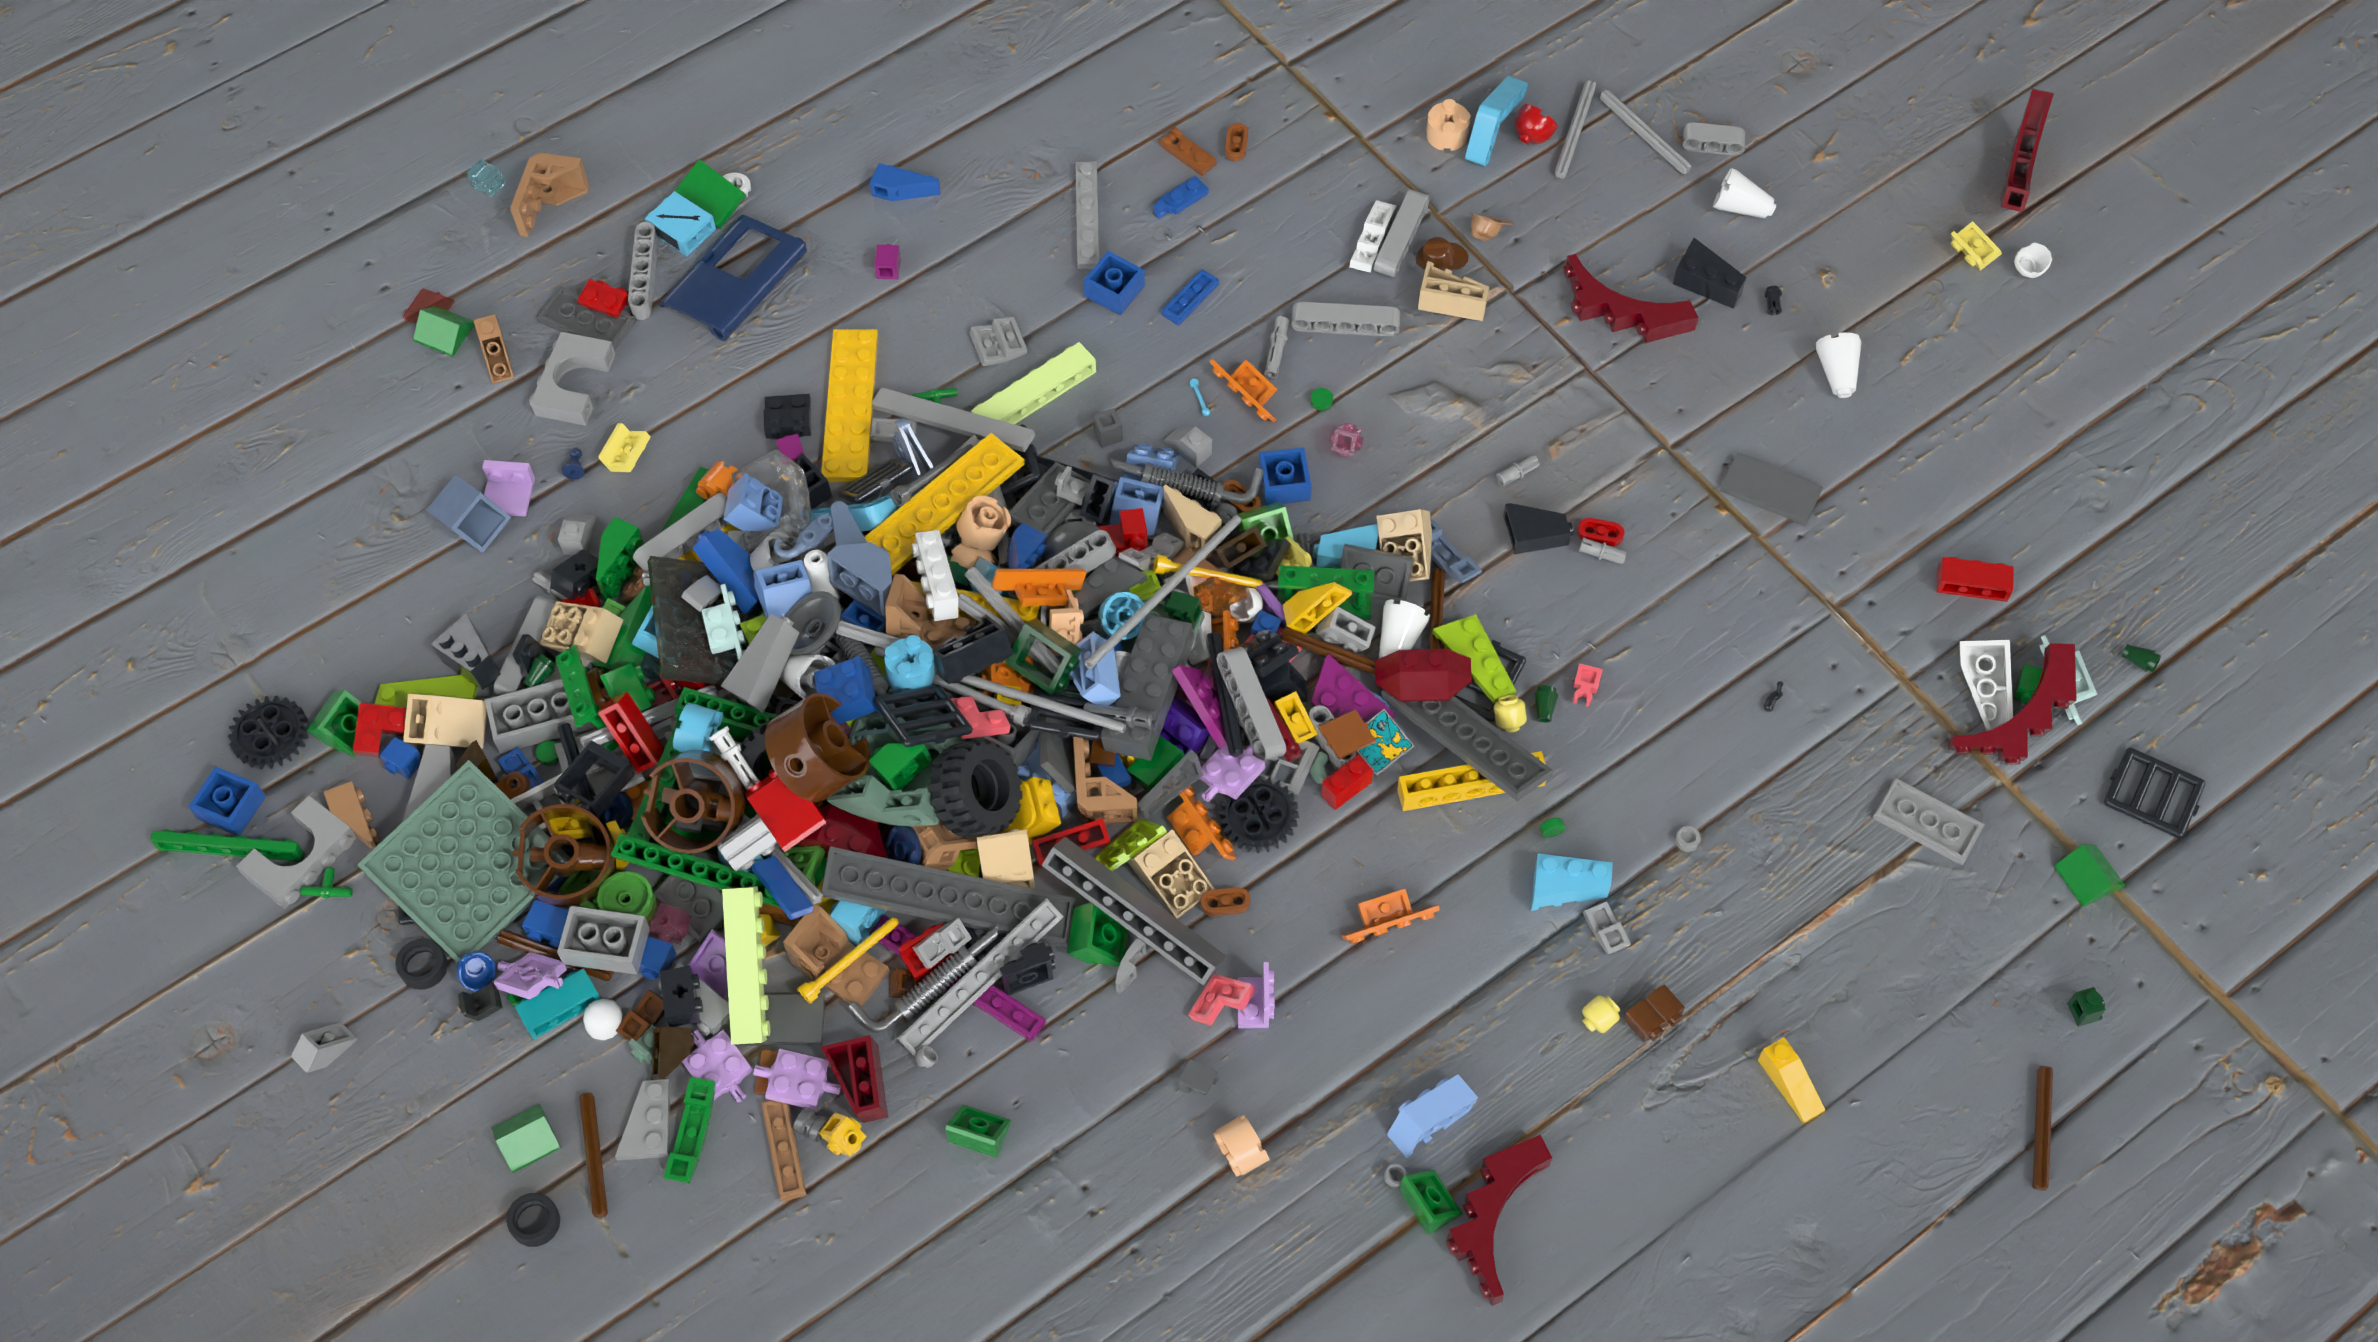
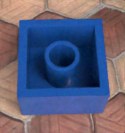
M1107 251L1084 278V296L1121 315L1145 287V271L1135 264Z
M1304 447L1259 453L1258 468L1264 469L1261 485L1265 506L1276 502L1285 504L1311 500V481Z
M860 656L814 672L817 693L827 694L842 703L840 707L830 712L838 724L878 711L873 704L875 691L872 673Z
M215 766L188 807L198 820L237 836L242 834L266 796L257 783Z

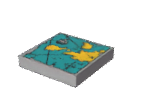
M1385 709L1366 722L1376 742L1356 751L1373 769L1376 777L1415 747Z

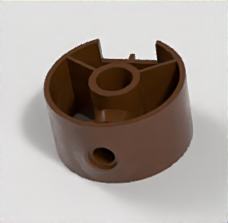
M823 693L811 694L769 722L765 731L767 755L776 774L793 793L812 802L823 801L861 778L867 772L870 760L867 739L864 738L853 745L844 732L845 727H840L830 713L840 707L842 703Z
M704 750L686 751L672 757L649 775L653 779L651 788L648 787L643 792L649 795L646 813L641 816V819L649 834L665 848L680 853L702 852L718 844L741 824L746 806L745 787L730 763L722 759L720 755ZM689 762L703 765L716 773L725 784L730 797L716 793L714 788L706 781L695 780ZM672 764L680 789L675 790L664 787L661 802L670 803V811L675 817L667 825L660 815L658 808L655 807L661 773L668 765ZM687 794H691L698 799L699 809L689 804ZM701 817L728 822L721 835L706 840L690 839L672 830L679 821L692 823Z
M569 804L547 806L534 812L519 827V850L512 851L513 856L518 857L516 872L524 888L541 902L557 907H569L584 903L599 892L600 886L609 878L614 870L615 858L611 857L615 846L599 819L581 807ZM561 817L585 821L602 835L606 845L577 843L570 835H554L548 821ZM545 823L551 838H549L544 847H531L530 862H546L549 868L536 887H533L523 877L525 841L536 827ZM561 848H569L574 851L572 859L563 864L555 863L552 860L553 854ZM578 870H602L588 887L576 893L552 895L544 892L555 875L568 877L575 874Z

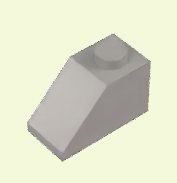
M1179 426L1164 439V443L1174 449L1176 453H1179L1181 457L1196 468L1212 455V439L1196 426Z
M573 513L563 520L558 537L563 554L575 555L582 549L588 552L597 519L595 515Z
M341 1022L302 1033L291 1057L306 1073L313 1072L330 1065L355 1043L357 1038Z

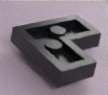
M1287 539L1268 540L1266 542L1267 546L1263 548L1259 557H1247L1237 563L1232 574L1260 580H1272L1290 547V543Z

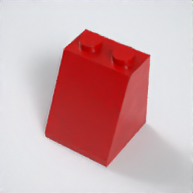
M772 769L768 773L769 776L763 781L757 780L749 785L748 791L745 794L780 847L786 852L827 822L815 802L805 800L793 793L781 781L775 770Z

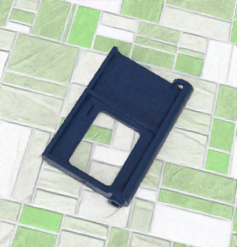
M741 215L661 300L659 305L660 307L666 305L707 324L709 330L717 339L726 341L807 252L806 243L799 237H793L746 215ZM749 229H754L780 241L746 279H740L714 267Z

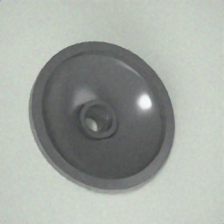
M1083 521L1068 522L1057 527L1045 540L1044 544L1047 547L1042 555V562L1044 563L1091 533L1101 529ZM1096 568L1086 573L1085 579H1087Z
M818 591L808 594L797 601L786 613L785 617L794 622L792 627L800 632L790 653L791 655L800 656L812 653L826 644L833 636L840 621L841 607L839 601L831 593Z

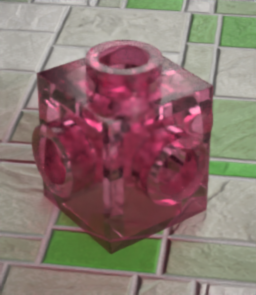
M1351 423L1339 425L1336 430H1332L1330 436V443H1332L1331 451L1337 452V455L1343 457L1353 456L1357 450L1362 448L1364 437H1361L1362 430L1356 429L1357 426ZM1345 436L1352 437V441L1347 442Z
M660 903L656 915L651 919L650 932L658 940L681 944L682 939L688 933L691 916L682 908Z

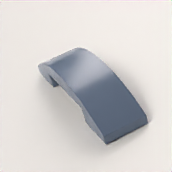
M1430 517L1432 529L1431 560L1440 569H1443L1449 577L1460 583H1464L1481 574L1482 569L1469 556L1464 558L1442 535V528Z

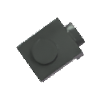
M1098 613L1084 619L1083 624H1080L1083 639L1092 632H1095L1102 638H1107L1102 628V620L1098 618Z
M492 983L473 994L466 992L458 994L459 1009L464 1017L480 1021L503 1008L499 990Z

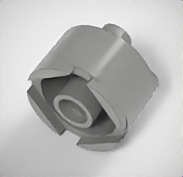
M782 532L771 533L763 539L750 555L754 578L756 570L798 560L804 562L805 552L790 559L778 556L774 550V544L777 539H782L780 544L782 550H791L795 546L792 542L794 539Z

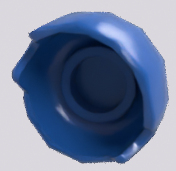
M479 950L466 953L459 960L456 967L458 980L463 987L471 991H478L486 987L495 978V962L490 955Z

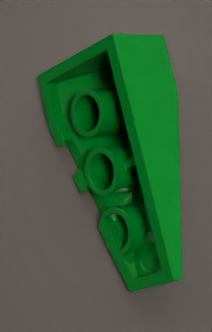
M653 585L645 586L619 616L623 619V623L607 663L590 662L609 671L632 662H636L637 666L640 665L646 651L632 645V642L657 595L668 599L670 592Z

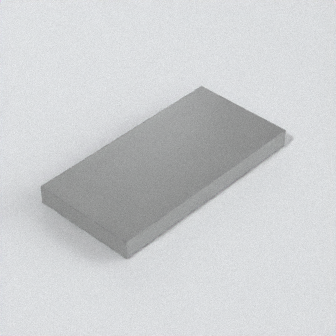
M1897 778L1893 780L1873 816L1874 820L1960 865L1964 864L1985 825Z

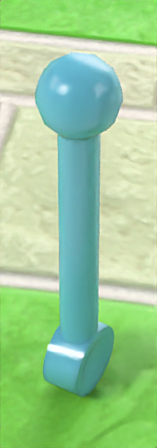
M1191 379L1190 387L1194 388L1202 407V415L1208 416L1210 409L1206 408L1198 388L1199 381Z

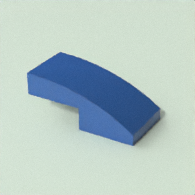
M519 747L498 759V763L507 775L511 772L526 774L530 780L529 790L544 783L541 776L533 765L529 763ZM514 780L513 783L517 787V781Z

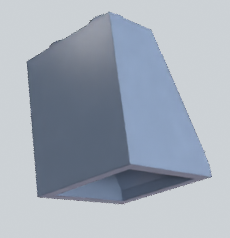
M454 475L426 510L482 553L511 519L510 515L457 475Z

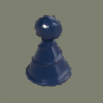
M573 448L569 452L570 460L562 467V473L569 479H580L584 475V469L579 461L582 451L578 448Z

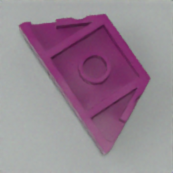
M1329 654L1326 656L1311 700L1313 706L1321 705L1327 707L1335 719L1355 709L1364 723L1368 722L1383 709L1386 710L1392 719L1395 718L1393 711Z
M1183 665L1173 668L1171 671L1219 749L1227 745L1218 695L1216 696L1212 690L1210 679L1208 676H1204L1199 669Z

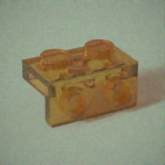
M1209 577L1206 581L1193 587L1194 596L1200 598L1202 610L1223 618L1224 610H1228L1231 613L1230 605L1247 597L1246 588L1224 581L1219 577Z

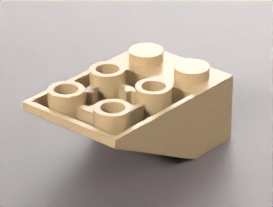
M1167 485L1163 486L1164 513L1178 538L1185 541L1184 547L1197 553L1222 528V519L1216 513L1209 512L1201 507L1197 501L1183 496L1179 490L1172 489ZM1213 549L1204 559L1208 560L1215 550Z
M1419 509L1377 516L1380 551L1414 557L1409 582L1430 579L1432 544L1430 511Z
M556 601L546 628L543 631L540 644L543 647L563 652L575 644L582 659L607 663L623 619L604 608Z
M408 694L403 742L468 748L472 742L477 740L481 749H484L487 721L486 703L483 700Z
M1013 829L1003 834H988L977 837L983 879L1035 889L1027 830Z
M1171 829L1167 830L1168 833L1127 862L1143 884L1178 919L1199 903L1206 891L1213 890L1214 887L1174 830Z

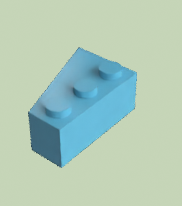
M1538 853L1534 868L1531 911L1539 910V907L1554 905V907L1562 906V903L1574 901L1579 903L1607 898L1611 887L1613 862Z

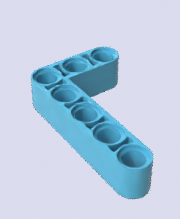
M1507 76L1482 102L1476 115L1465 160L1487 166L1499 126L1524 98L1528 82Z
M890 493L869 503L847 505L861 531L875 529L901 507L892 501ZM831 507L803 510L792 514L794 525H797L799 534L817 517L830 514Z

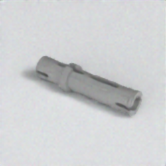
M1283 316L1276 318L1274 331L1270 335L1271 346L1264 375L1269 379H1276L1278 377L1283 348L1288 340L1287 329L1290 321Z

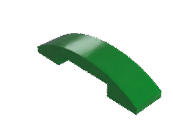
M690 1077L684 1098L685 1109L673 1153H670L664 1179L690 1184L697 1168L709 1127L715 1096V1081Z

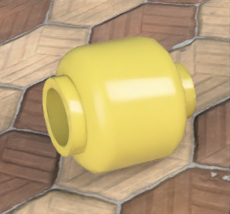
M1516 695L1502 696L1495 703V721L1499 728L1505 729L1506 732H1516L1526 723L1525 703L1523 700L1518 699Z
M1597 995L1583 1007L1582 1014L1585 1018L1582 1022L1591 1032L1596 1029L1600 1033H1605L1619 1021L1620 1016L1618 1012L1620 1009L1609 996Z

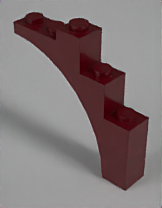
M2035 88L2031 90L2012 147V157L2006 172L2007 179L2000 197L2001 207L2024 212L2030 193L2031 177L2038 146L2054 95L2052 92Z
M1576 254L1567 256L1566 265H1564L1563 269L1566 278H1569L1571 281V288L1574 294L1571 308L1573 313L1577 314L1580 321L1604 316L1605 323L1610 325L1612 332L1636 326L1638 334L1643 336L1645 343L1695 331L1698 315L1690 300L1675 303H1654L1621 295L1595 279L1585 269Z
M2050 643L2045 648L2044 664L2039 683L2028 703L2016 716L1989 731L1974 735L1953 736L1948 740V750H1956V754H1970L1971 751H1980L1982 755H1994L1998 751V761H2005L2006 765H2019L2021 761L2027 759V733H2030L2031 737L2045 736V733L2052 730V705H2054L2055 709H2067L2069 705L2077 701L2075 644Z
M1541 1135L1483 1159L1480 1172L1485 1183L1490 1184L1467 1193L1465 1204H1463L1467 1217L1469 1219L1473 1218V1220L1449 1229L1448 1239L1446 1240L1451 1255L1455 1254L1458 1261L1469 1258L1467 1260L1468 1267L1473 1275L1477 1274L1481 1282L1479 1284L1480 1292L1485 1300L1489 1299L1492 1306L1502 1302L1504 1296L1496 1273L1493 1255L1496 1223L1505 1203L1516 1189L1531 1176L1550 1166L1552 1156Z

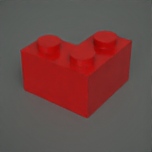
M1143 508L1120 511V524L1098 527L1109 534L1116 546L1115 556L1118 558L1121 552L1129 548L1137 551L1148 548L1147 527Z
M360 703L353 755L379 757L382 734L404 736L407 708Z

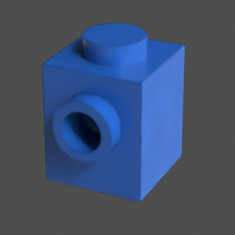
M396 737L384 746L380 754L384 762L383 767L388 772L394 775L398 773L407 779H410L419 768L422 759L416 748Z

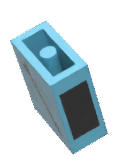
M675 191L669 197H666L645 218L646 222L654 225L657 238L686 257L716 230L711 214Z

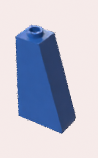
M720 528L712 532L707 530L700 534L697 538V544L692 549L721 585L725 584L728 592L733 591L736 604L741 611L747 614L762 607L754 588L755 578L750 563V554Z

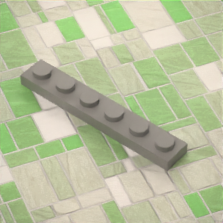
M1097 161L1076 162L1078 269H1093L1099 262Z

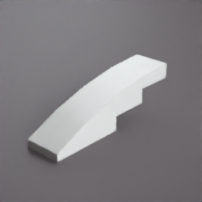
M1375 201L1365 221L1364 230L1358 240L1357 248L1351 258V268L1371 272L1391 225L1396 205Z

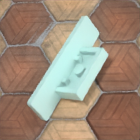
M722 584L721 590L725 604L703 609L704 624L712 654L736 648L739 660L745 652L742 649V644H746L743 631H738L737 625L741 622L738 611H733L732 605H736L733 591L728 592L726 585Z
M2046 635L2041 636L2043 644L2039 645L2043 656L2045 648L2050 644ZM2080 651L2075 652L2077 698L2075 703L2098 695ZM2073 703L2065 711L2069 720L2075 719L2077 725H2080L2082 721L2075 703Z

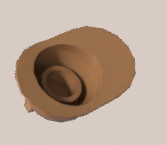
M1469 212L1472 214L1470 225L1472 236L1483 241L1495 238L1504 224H1515V222L1504 218L1477 215Z

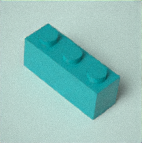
M583 968L568 974L563 979V984L561 987L559 986V989L546 986L536 997L532 999L524 998L515 1008L532 1039L535 1040L585 1012L586 1007L591 1002L601 998Z

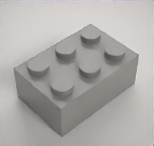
M570 906L557 953L564 965L638 975L650 927L645 916Z

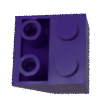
M1180 698L1175 699L1171 703L1160 736L1182 750L1185 755L1191 749L1197 753L1205 745L1211 734L1194 709Z

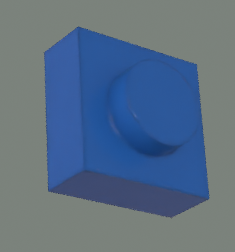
M1260 610L1250 633L1256 635L1264 630L1276 633L1282 620Z

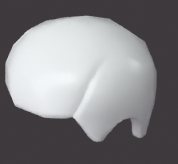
M2032 243L2019 250L2015 256L2014 263L2017 271L2022 276L2036 278L2046 272L2052 262L2051 252L2044 245Z
M1240 588L1242 592L1231 597L1230 613L1233 617L1237 618L1238 622L1250 623L1256 620L1260 610H1262V597L1255 588Z
M604 998L594 1000L586 1007L583 1020L587 1033L592 1038L599 1040L610 1039L617 1034L616 1029L622 1022V1012L614 1000Z

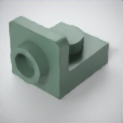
M653 1025L637 1041L631 1039L628 1042L632 1049L630 1054L640 1063L645 1061L650 1066L652 1065L653 1028H656Z

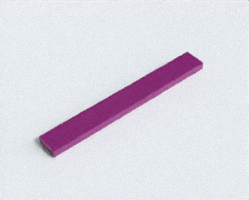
M883 915L869 932V936L890 918ZM898 924L878 943L900 956L899 947L902 946L903 942L918 936ZM957 976V980L953 979L954 983L950 982V986L947 988H951L961 977ZM991 985L972 1003L1030 1042L1034 1040L1046 1024V1019L994 985Z

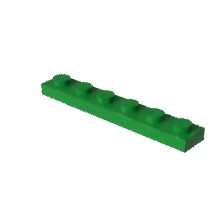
M168 829L152 831L150 838L155 847L161 851L246 857L253 849H256L269 860L302 862L305 854L297 842L289 839L273 841L265 837L249 839L240 835L234 838L216 833L211 835H201L192 831L177 833Z

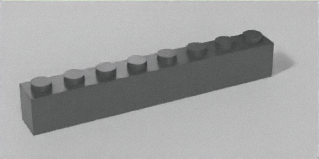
M1064 837L1051 849L1042 866L1203 986L1213 976L1226 957L1225 954L1068 838Z

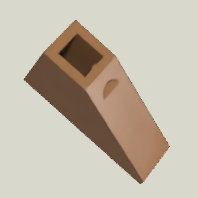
M494 314L473 320L492 384L515 379L497 316Z
M350 781L324 791L330 812L347 824L355 836L373 850L377 847L376 842L380 841V837L376 828H371L369 822H372L373 818L369 808H364L362 802H365L366 798L362 789H357L354 783Z

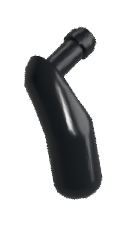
M1782 681L1777 682L1776 691L1767 697L1764 705L1765 711L1771 712L1776 701L1783 696L1781 692Z

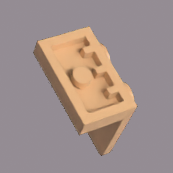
M1066 590L1065 592L1069 598L1065 609H1050L1049 627L1077 645L1083 640L1080 624L1084 622V615L1082 609L1079 610L1078 599L1074 598L1071 590ZM1048 646V649L1054 656H1061V654Z

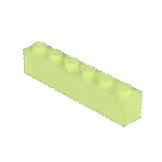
M1078 342L1074 346L1066 348L1063 353L1055 358H1050L1041 367L1033 369L1022 379L1014 381L1003 391L995 393L989 400L978 404L971 410V413L1016 424L1096 373V360Z
M758 886L722 889L731 1045L762 1043L767 1040V1036H770V1022L765 1017V1010L769 1008L768 995H764V984H767V971L762 966V959L766 957L765 944L761 943V933H764V920L759 915V907L763 905L762 892H758Z

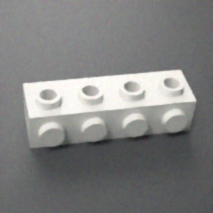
M939 530L915 533L912 553L913 557H917V572L922 575V590L927 593V608L931 609L934 621L958 618V595Z

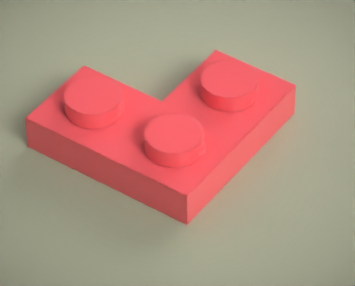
M972 696L951 699L973 728L971 734L961 736V739L1007 734L1010 732V724L1003 709L979 712Z
M1213 974L1188 1015L1193 1021L1211 1026L1224 1005L1244 1010L1256 989L1252 984Z

